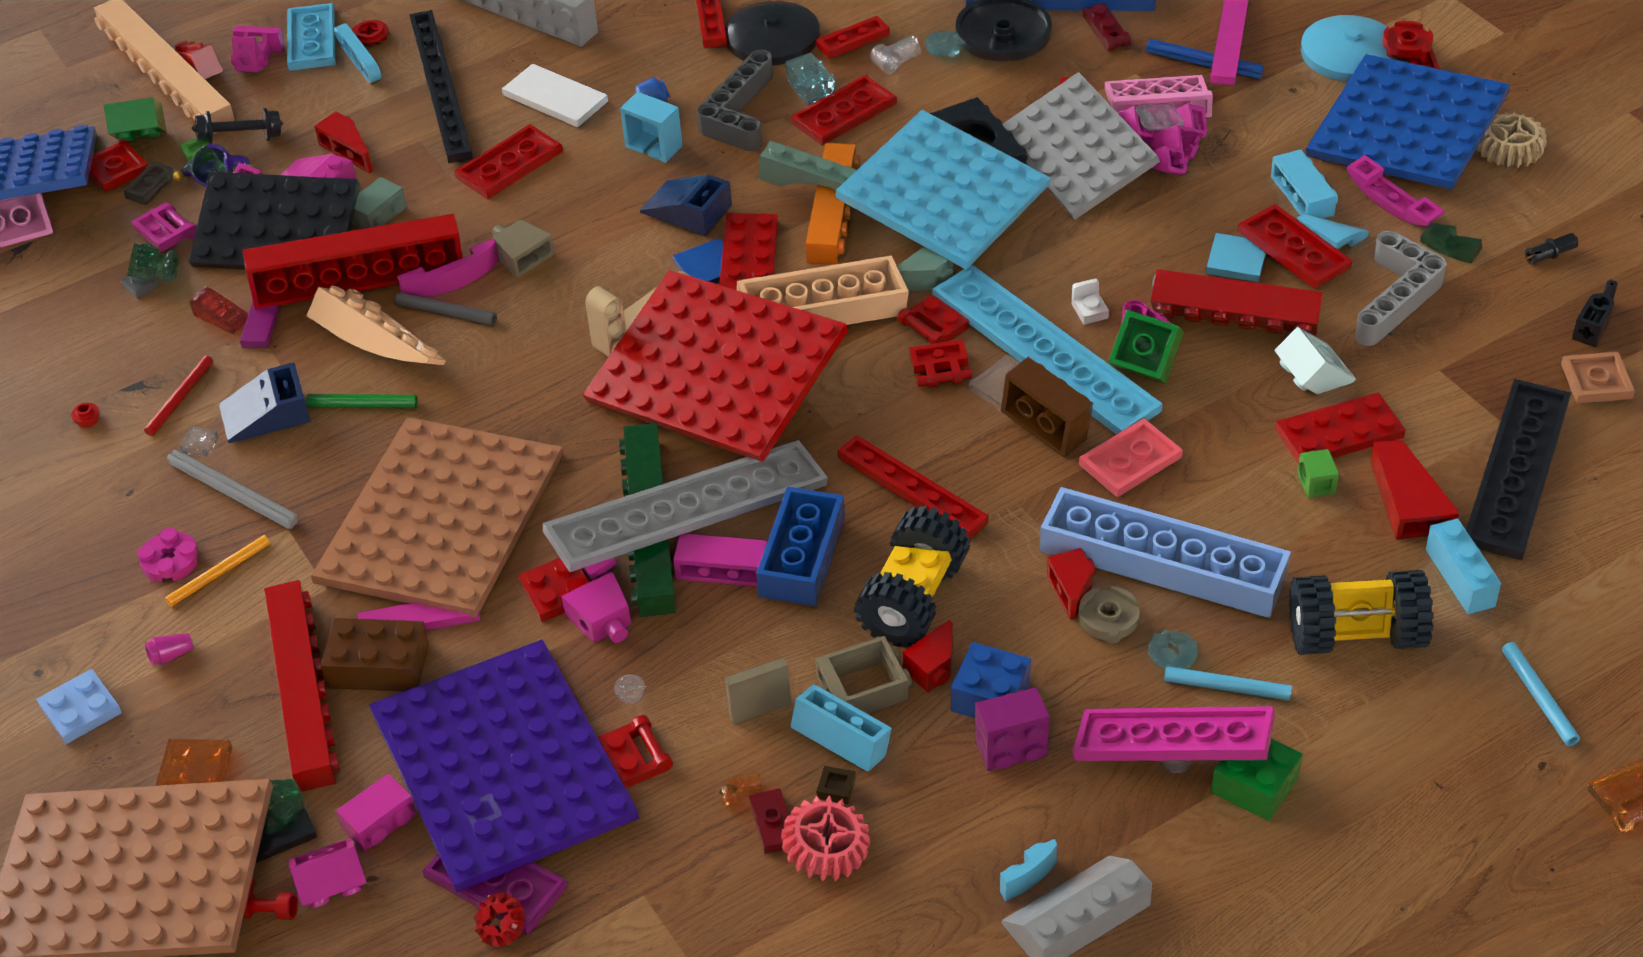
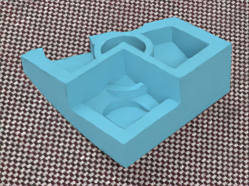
M1304 214L1296 218L1336 249L1346 244L1353 247L1369 235V231L1337 223L1310 214Z

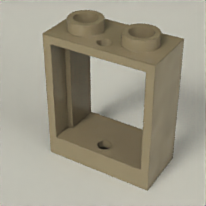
M885 636L815 658L817 679L822 689L866 714L909 700L908 687L912 686L910 674L906 668H901L898 651L895 646L890 647ZM879 663L882 664L891 681L890 683L851 696L847 695L839 679L840 676Z

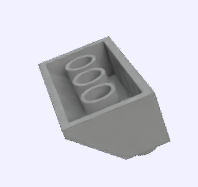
M1108 856L1002 920V925L1029 957H1068L1149 907L1151 903L1152 882L1132 860Z

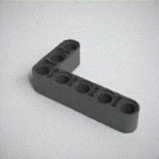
M756 50L752 52L697 108L698 127L702 135L746 151H755L761 148V122L754 117L739 112L773 77L772 56L769 51Z

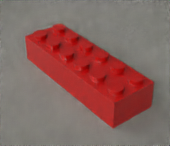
M1156 269L1151 304L1155 312L1166 318H1173L1174 315L1185 316L1184 320L1190 322H1201V319L1212 320V324L1218 326H1228V323L1239 324V328L1246 330H1255V327L1267 328V332L1282 334L1283 330L1293 332L1299 327L1312 335H1317L1323 292Z

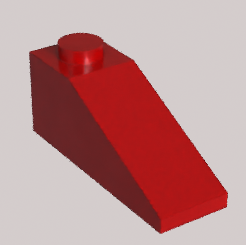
M335 111L314 126L319 146L337 156L351 160L353 165L367 173L373 171L369 152L355 123L350 117Z

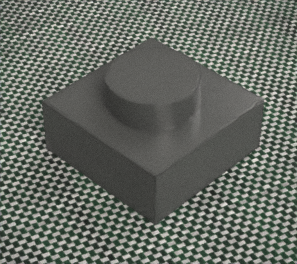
M143 267L120 279L123 288L137 299L159 286L157 278Z

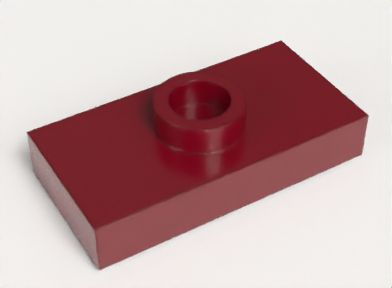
M781 789L749 795L751 809L764 853L783 850L781 834L782 829H784L785 819L789 815Z

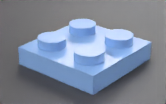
M93 669L84 672L36 699L40 708L65 744L122 714L119 705Z

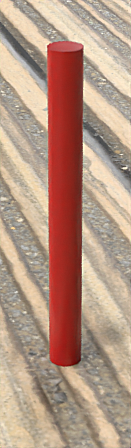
M204 356L154 416L144 429L147 435L153 436L209 369L213 364L211 357Z

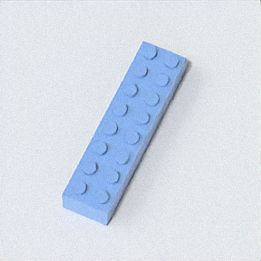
M1060 487L1040 528V552L1057 555L1082 548L1086 557L1092 559L1095 568L1267 618H1271L1287 578L1291 551L1063 487Z

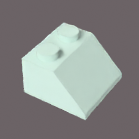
M1299 327L1274 350L1281 358L1279 361L1280 365L1287 372L1295 376L1293 379L1294 383L1303 391L1309 389L1316 394H1320L1351 384L1356 380L1328 343Z

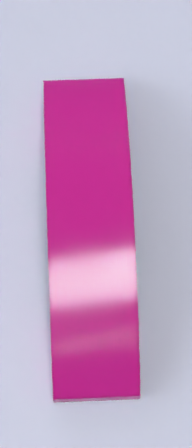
M1366 155L1347 167V171L1352 179L1373 202L1403 221L1427 226L1444 214L1445 210L1425 196L1417 201L1384 178V168Z
M491 239L470 248V256L425 273L423 268L420 267L397 276L400 291L421 297H432L451 292L474 282L489 272L499 262L496 241Z

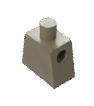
M518 220L508 227L498 224L492 230V239L496 241L499 261L516 278L555 254L552 235L523 220Z

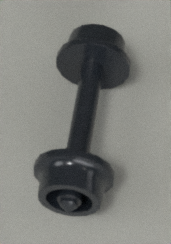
M267 108L262 109V120L212 122L210 111H206L203 115H195V125L191 129L196 132L197 141H207L209 144H213V132L261 129L264 131L265 140L269 141L271 137L281 135V126L284 123L280 120L278 111H269Z

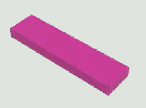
M416 603L357 613L358 619L423 621L425 630L481 620L479 611L477 618H474L469 614Z

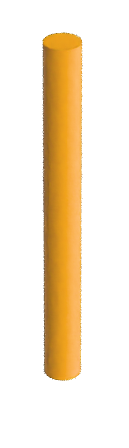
M265 535L261 536L166 596L167 604L170 607L178 604L269 546L270 541Z

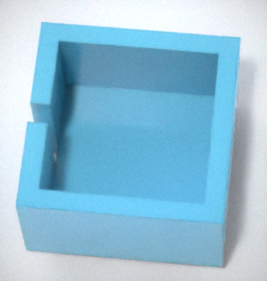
M637 92L620 108L626 148L641 154L650 149L647 152V156L666 163L683 147L679 107Z

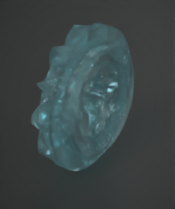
M937 31L925 39L927 53H932L933 57H953L954 54L961 52L962 47L956 39L955 32Z
M1164 628L1162 633H1154L1152 640L1149 642L1148 653L1151 660L1161 668L1166 669V666L1185 669L1191 666L1198 656L1197 640L1191 639L1189 632L1180 633L1178 628L1169 632ZM1168 643L1173 644L1174 647H1179L1178 655L1172 648H1168Z

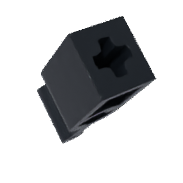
M1610 279L1606 283L1603 294L1597 293L1589 297L1576 320L1572 335L1573 340L1593 347L1597 346L1609 325L1618 286L1617 281Z

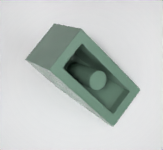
M926 247L921 248L897 266L908 291L932 290L953 276V262Z

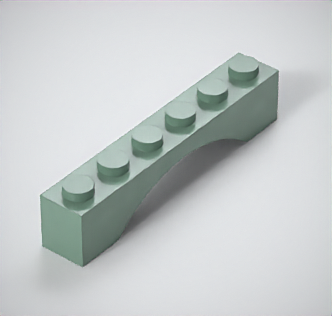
M770 140L760 155L758 179L781 187L789 184L810 183L836 190L857 170Z

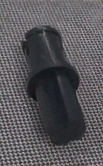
M1570 233L1556 239L1548 238L1545 240V243L1525 249V258L1534 255L1532 258L1527 259L1530 265L1548 258L1555 259L1559 254L1577 248L1579 246L1578 237L1574 233Z

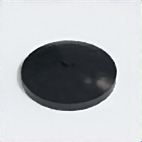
M977 0L966 6L958 14L955 23L956 39L961 47L974 56L992 61H1014L1038 53L1048 44L1052 30V22L1048 12L1031 0Z
M765 1L744 7L728 20L725 27L727 47L733 55L744 61L756 50H767L772 56V66L791 63L805 57L816 47V39L820 38L819 22L816 16L809 9L786 1Z

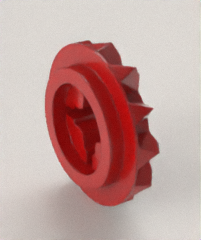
M378 20L363 21L352 29L364 47L366 45L371 47L374 44L380 45L381 41L387 40V35L389 34L388 26Z
M500 892L488 895L484 902L478 904L479 910L473 918L476 921L477 929L475 932L479 934L483 943L493 947H504L513 943L520 936L525 923V914L518 899L510 894ZM495 912L507 914L500 921L501 927L489 925L496 918Z

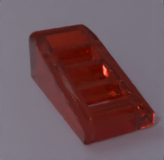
M205 287L190 300L194 316L232 334L246 323L247 312L209 287Z

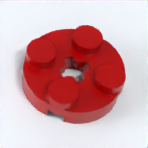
M1398 21L1395 22L1394 27L1389 28L1387 26L1385 28L1382 44L1387 50L1386 55L1391 58L1402 57L1423 60L1432 48L1433 33L1430 29L1428 32L1424 30L1423 24L1419 22Z

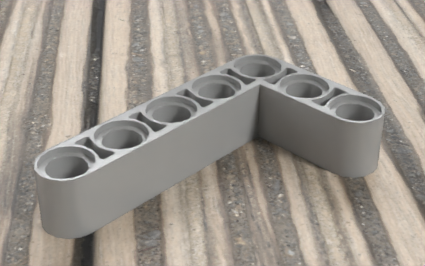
M1387 230L1379 233L1374 260L1379 265L1401 277L1360 311L1357 317L1355 340L1364 346L1377 344L1438 291L1444 281L1447 265L1445 258L1397 232Z

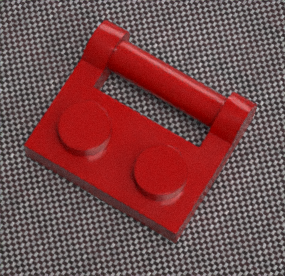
M933 294L910 309H902L897 316V321L900 324L911 327L929 340V344L951 341L969 329V320Z
M639 715L631 723L597 737L625 788L662 774L673 766L671 757L668 753L663 752L650 729L652 724L646 715ZM641 736L653 758L651 762L645 763L632 740L633 738Z

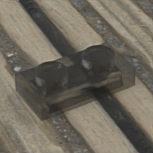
M153 161L123 191L125 198L147 205L173 179L174 167Z

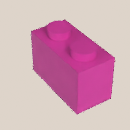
M386 774L336 810L342 830L366 852L374 845L381 843L386 836L398 827L407 824L416 815L412 796L391 775Z

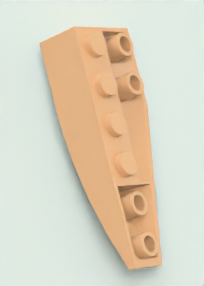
M331 286L330 289L318 287L306 316L339 338L380 356L408 362L444 366L446 360L437 354L438 351L427 346L390 315L380 310L381 305L363 299L361 292L354 289L344 291L336 286Z

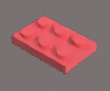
M1143 418L1080 456L1079 465L1118 498L1181 459L1183 449Z

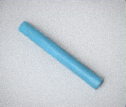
M1509 642L1502 647L1503 654L1565 745L1573 746L1578 743L1580 736L1516 643Z
M1166 666L1164 676L1165 682L1290 701L1292 685Z

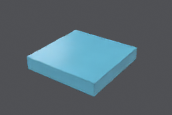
M1216 233L1206 267V274L1259 283L1266 252L1245 237Z

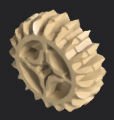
M1503 111L1501 115L1496 114L1476 150L1480 152L1481 157H1487L1488 162H1496L1497 166L1502 164L1506 165L1507 168L1515 166L1517 169L1520 165L1528 167L1530 163H1536L1537 159L1541 158L1544 153L1547 135L1545 134V128L1541 127V122H1534V117L1527 118L1525 113L1518 115L1515 112L1508 114Z

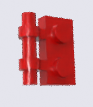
M963 339L909 347V357L914 374L924 372L926 374L916 376L917 387L928 386V388H933L941 383L952 382L953 384H960L962 380L972 379L971 368L960 369V367L968 366V355ZM950 369V371L936 373L938 370Z

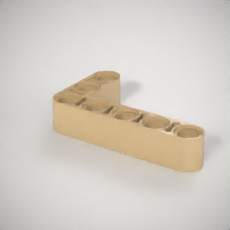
M679 271V272H678V273H682V274L688 275L687 273H685V272H683V271ZM600 286L594 287L588 293L585 300L592 346L609 357L655 289L623 311L622 301Z

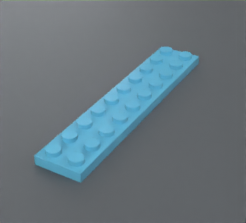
M971 265L967 270L960 271L932 289V294L967 318L972 327L1020 363L1029 356L1037 363L1042 364L1059 379H1063L1077 392L1085 395L1093 402L1091 416L1116 435L1141 419L1145 418L1149 421L1162 412L1163 403L974 265Z

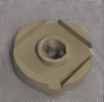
M1110 586V590L1100 591V587L1088 591L1080 601L1079 625L1091 636L1103 639L1108 644H1116L1120 642L1121 638L1132 634L1138 627L1140 610L1137 599L1129 591L1120 587ZM1111 610L1115 611L1113 616H1106L1103 611L1108 613Z

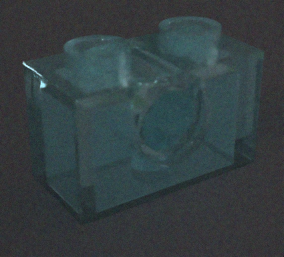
M812 53L785 61L787 82L807 106L834 92V87H836L834 75L829 73L824 68L822 61L817 60Z

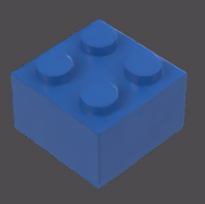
M972 642L951 686V711L975 718V703L1027 690L1031 682V658Z

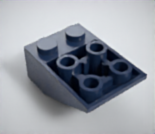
M708 174L667 180L640 209V213L706 236L732 206L730 182Z
M295 362L265 370L219 403L228 444L311 422Z

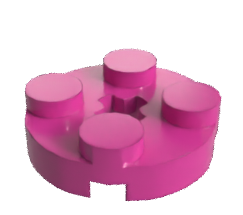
M175 528L163 529L160 534L149 539L137 551L144 575L156 582H163L162 578L167 579L171 577L173 581L180 580L189 575L198 564L197 556L199 550L196 541L184 532H177ZM169 554H174V557H172V558H170V557L164 558L165 556H167V555H169Z

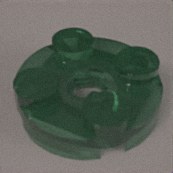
M294 779L270 780L273 789L269 806H273L272 809L267 810L262 834L278 833L286 829L284 824L289 823L292 819L295 822L300 817L303 808H305V800Z

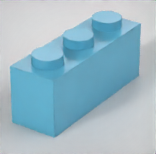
M1301 149L1273 157L1271 178L1300 216L1310 214L1323 219L1334 216L1338 195L1325 181L1323 174L1319 173L1314 167L1312 160L1307 158Z
M1459 519L1430 526L1425 550L1466 613L1472 614L1496 607L1501 582Z
M815 684L796 698L790 726L792 729L867 772L885 758L892 730L888 725Z

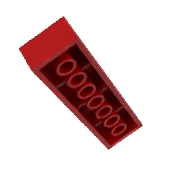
M454 213L243 249L245 269L255 309L313 300L318 287L330 289L331 286H336L344 291L354 289L360 292L399 285L397 278L399 275L420 267L426 273L463 258Z

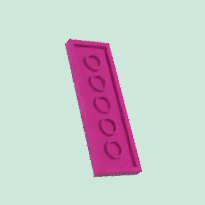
M1274 706L1085 709L1072 752L1075 761L1267 760L1275 721Z

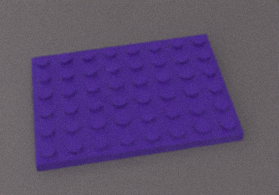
M543 639L369 704L371 714L405 786L412 796L414 805L456 893L639 819L636 806Z

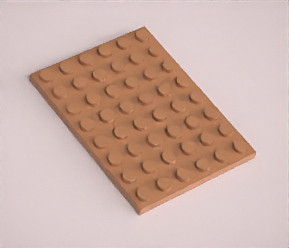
M407 417L311 574L313 583L408 604L415 603L469 614L471 617L477 618L478 611L480 612L563 457L562 447Z
M270 779L25 794L0 874V957H161L235 953L273 789Z

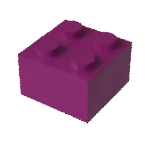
M1036 687L975 703V743L987 771L997 768L1004 769L1012 764L1028 760L1034 761L1048 755L1049 714Z

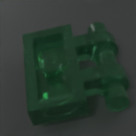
M134 243L127 276L152 282L154 277L170 283L177 276V267L179 265L178 253L175 250H169L167 254L162 255L159 254L160 249L154 248L152 245Z

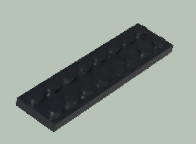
M1514 379L1466 528L1467 533L1478 549L1523 560L1571 392Z

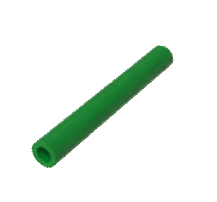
M307 394L306 405L307 407L417 408L418 397L417 395Z

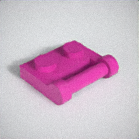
M169 202L163 203L131 221L133 229L160 252L171 248L186 238L193 239L197 228L196 224L188 222L178 214L175 207ZM165 219H170L179 228L175 229Z

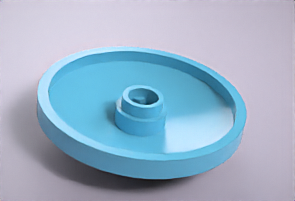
M1339 15L1321 19L1308 27L1302 37L1301 55L1305 63L1315 72L1334 80L1348 82L1365 54L1392 60L1399 59V57L1391 58L1387 56V50L1383 47V33L1387 26L1362 16Z

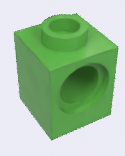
M1329 450L1300 453L1297 474L1307 498L1336 494L1339 473Z

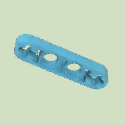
M346 23L334 27L338 43L368 83L381 80V72L376 61Z

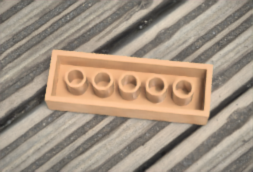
M892 255L737 281L738 291L846 323V325L898 316L902 309L907 308L909 293Z

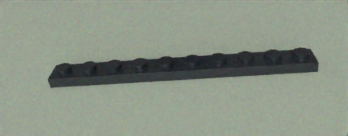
M433 11L409 14L448 164L473 159Z

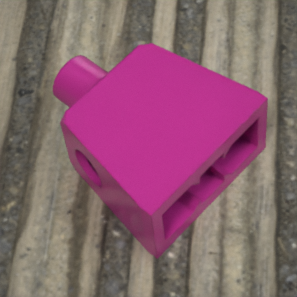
M613 572L562 596L565 616L592 641L597 642L609 636L614 643H619L627 637L628 631L626 627L631 624L629 607Z

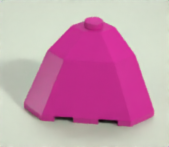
M1187 104L1166 113L1133 106L1118 112L1124 121L1158 156L1160 162L1152 168L1165 173L1185 174L1188 169L1186 164L1190 159L1194 158L1199 148V140L1204 138L1208 132L1205 110L1201 106Z

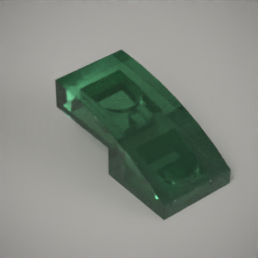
M1430 223L1420 237V242L1436 252L1468 263H1472L1483 248L1482 239L1457 235L1456 226Z

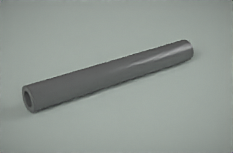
M398 292L395 299L396 305L494 326L497 321V314L494 312Z

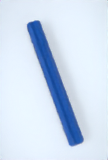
M1149 39L1146 45L1147 53L1212 68L1214 53L1155 39ZM1239 59L1237 74L1256 79L1261 78L1264 70L1263 65Z

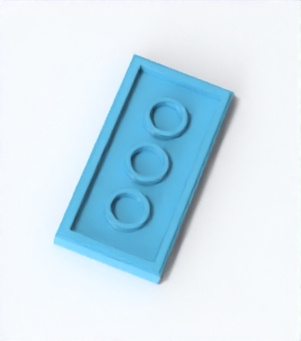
M334 3L287 9V65L289 71L336 65Z

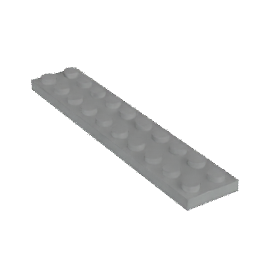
M797 440L771 449L764 462L745 457L543 523V533L569 572L782 501L787 487L806 490L824 487L827 485L828 477L801 442Z

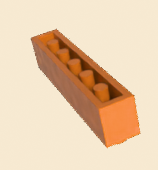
M825 143L824 159L856 170L860 168V155H856L855 144ZM818 184L806 239L807 263L836 265L839 262L840 254L845 253V239L843 237L848 236V221L846 220L851 219V206L835 198V189Z

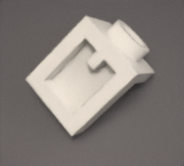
M1096 278L1072 285L1071 304L1083 325L1109 318V309L1099 294V281Z

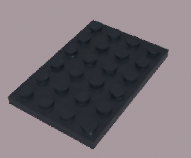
M209 172L189 263L192 267L246 270L243 249L351 231L360 183L357 179Z

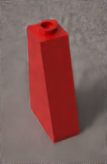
M1403 440L1373 443L1370 464L1396 539L1426 537L1429 535L1430 526L1458 518L1459 513L1456 507Z

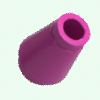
M189 633L151 637V641L145 642V650L152 666L156 664L162 666L193 650V644Z

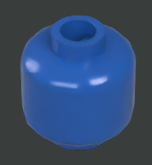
M656 77L645 80L635 87L636 93L640 92L667 103L668 98L671 97L663 79L658 80Z

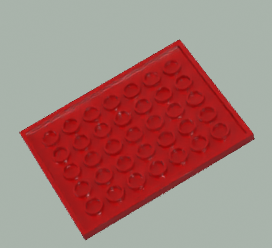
M668 270L582 395L587 402L651 424L657 423L659 427L764 462L849 329L846 323Z

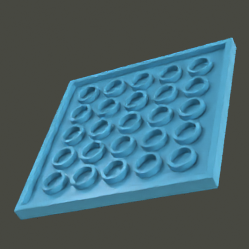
M921 110L836 189L835 198L967 270L1049 186L1050 177Z

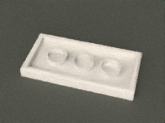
M531 64L502 88L503 96L575 127L583 124L608 102L607 94L535 64Z

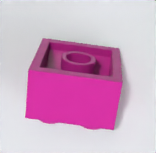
M352 838L288 859L290 871L302 906L309 904L310 908L319 907L328 903L330 896L342 893L343 897L361 891V885L367 884Z

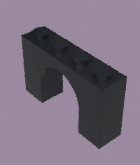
M978 97L930 113L1026 164V160H1028L1026 149L1020 146L1013 134L1005 129L1001 120L997 119L991 113L989 107L984 105Z

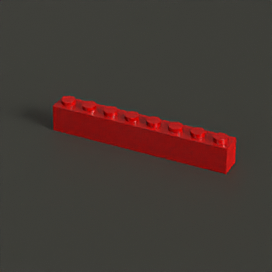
M300 580L266 587L264 592L289 759L297 791L300 793L336 784L334 771L339 770V763L336 752H331L330 750L331 746H335V739L332 727L327 728L326 725L327 722H331V715L328 704H323L322 699L328 697L324 680L319 681L318 677L323 675L320 666V657L315 658V653L320 652L316 634H311L312 630H316L313 613H308L307 610L312 608L309 590L303 591Z

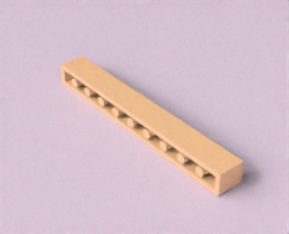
M109 0L94 7L97 16L94 20L100 30H104L111 41L114 40L122 52L125 51L130 60L136 62L143 73L146 72L154 84L158 83L165 95L169 94L175 105H180L183 108L187 117H192L195 121V115H203L206 111H210L212 122L235 121L231 104L123 0Z

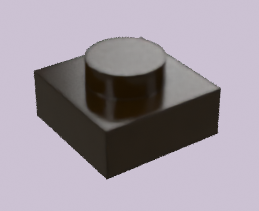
M824 766L816 791L817 797L820 800H826L830 796L832 802L836 803L843 799L844 804L848 805L856 780V771Z

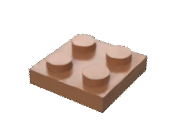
M1619 352L1562 357L1561 366L1576 403L1633 399L1635 389Z

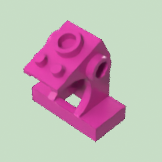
M235 26L232 31L233 52L231 53V63L235 67V71L259 72L267 66L271 52H283L285 48L281 28ZM251 36H262V42H256V38Z

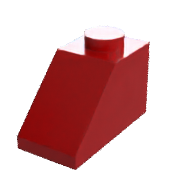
M1082 548L1050 556L1047 562V578L1070 620L1077 617L1080 601L1092 589V577L1096 574L1092 559L1086 557Z
M950 620L946 621L903 651V669L906 668L910 677L927 693L937 686L944 685L951 677L953 623Z

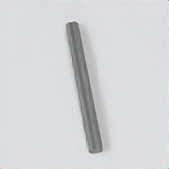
M177 449L168 454L167 459L170 465L288 529H292L298 523L296 513Z

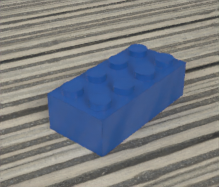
M794 487L786 488L756 572L758 597L817 606L845 521L844 495Z

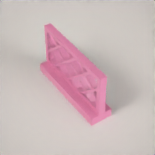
M1202 75L1105 81L1104 88L1109 105L1117 113L1133 106L1166 113L1184 105L1192 104L1204 107L1205 117H1212L1213 94L1211 90L1207 89Z

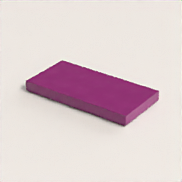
M438 854L422 871L424 878L478 908V904L484 902L488 895L502 892L514 896L521 903L524 910L525 923L522 933L526 935L530 934L568 888L566 880L533 862L457 893ZM495 912V917L499 920H502L507 915Z

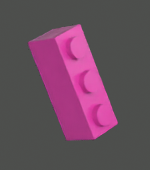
M682 534L679 536L673 559L676 579L757 586L756 572L768 541Z

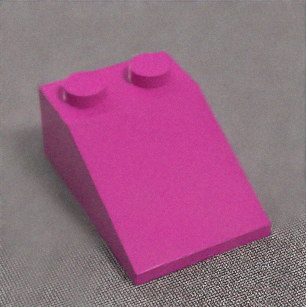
M334 154L297 159L281 174L286 176L356 179L352 161Z

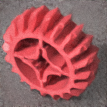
M816 796L812 804L804 800L800 808L794 806L791 815L785 819L784 829H782L781 834L783 852L788 853V863H796L797 872L806 869L809 879L814 874H818L823 882L826 876L830 875L836 882L840 873L848 878L852 869L858 871L862 861L867 858V848H869L871 842L868 835V824L863 823V814H855L854 805L848 808L844 807L843 799L838 803H833L830 796L825 802H821Z

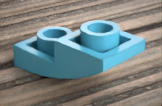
M1055 839L1046 843L1034 844L1024 851V864L1012 865L1000 873V893L1005 901L1028 891L1052 870L1057 863V842Z

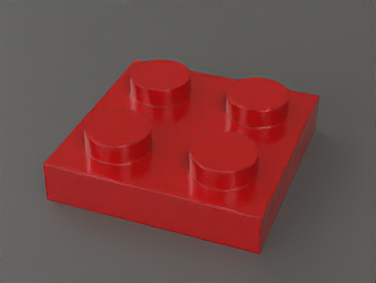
M123 140L93 154L89 175L107 192L149 172L150 169L148 163L126 140Z
M561 558L518 574L519 583L541 622L565 613L562 596L589 583L582 569L569 572Z

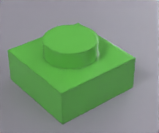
M197 138L179 144L183 155L190 165L213 157L212 149L208 147L207 141H197Z

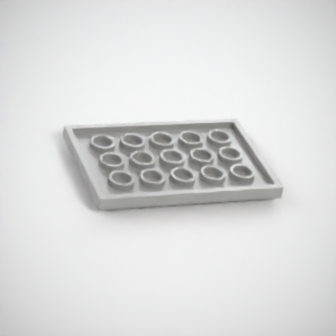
M1079 72L1003 123L1005 129L1013 134L1020 146L1026 149L1028 153L1026 165L1050 177L1047 190L1074 220L1160 162L1155 152Z

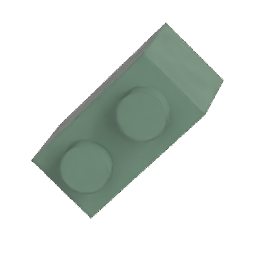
M379 177L358 194L352 225L359 229L385 225L407 207L403 188Z

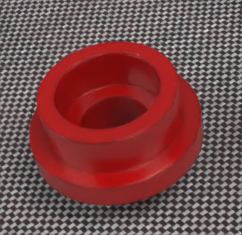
M81 403L71 412L73 422L82 428L95 425L100 415L99 408L94 403Z

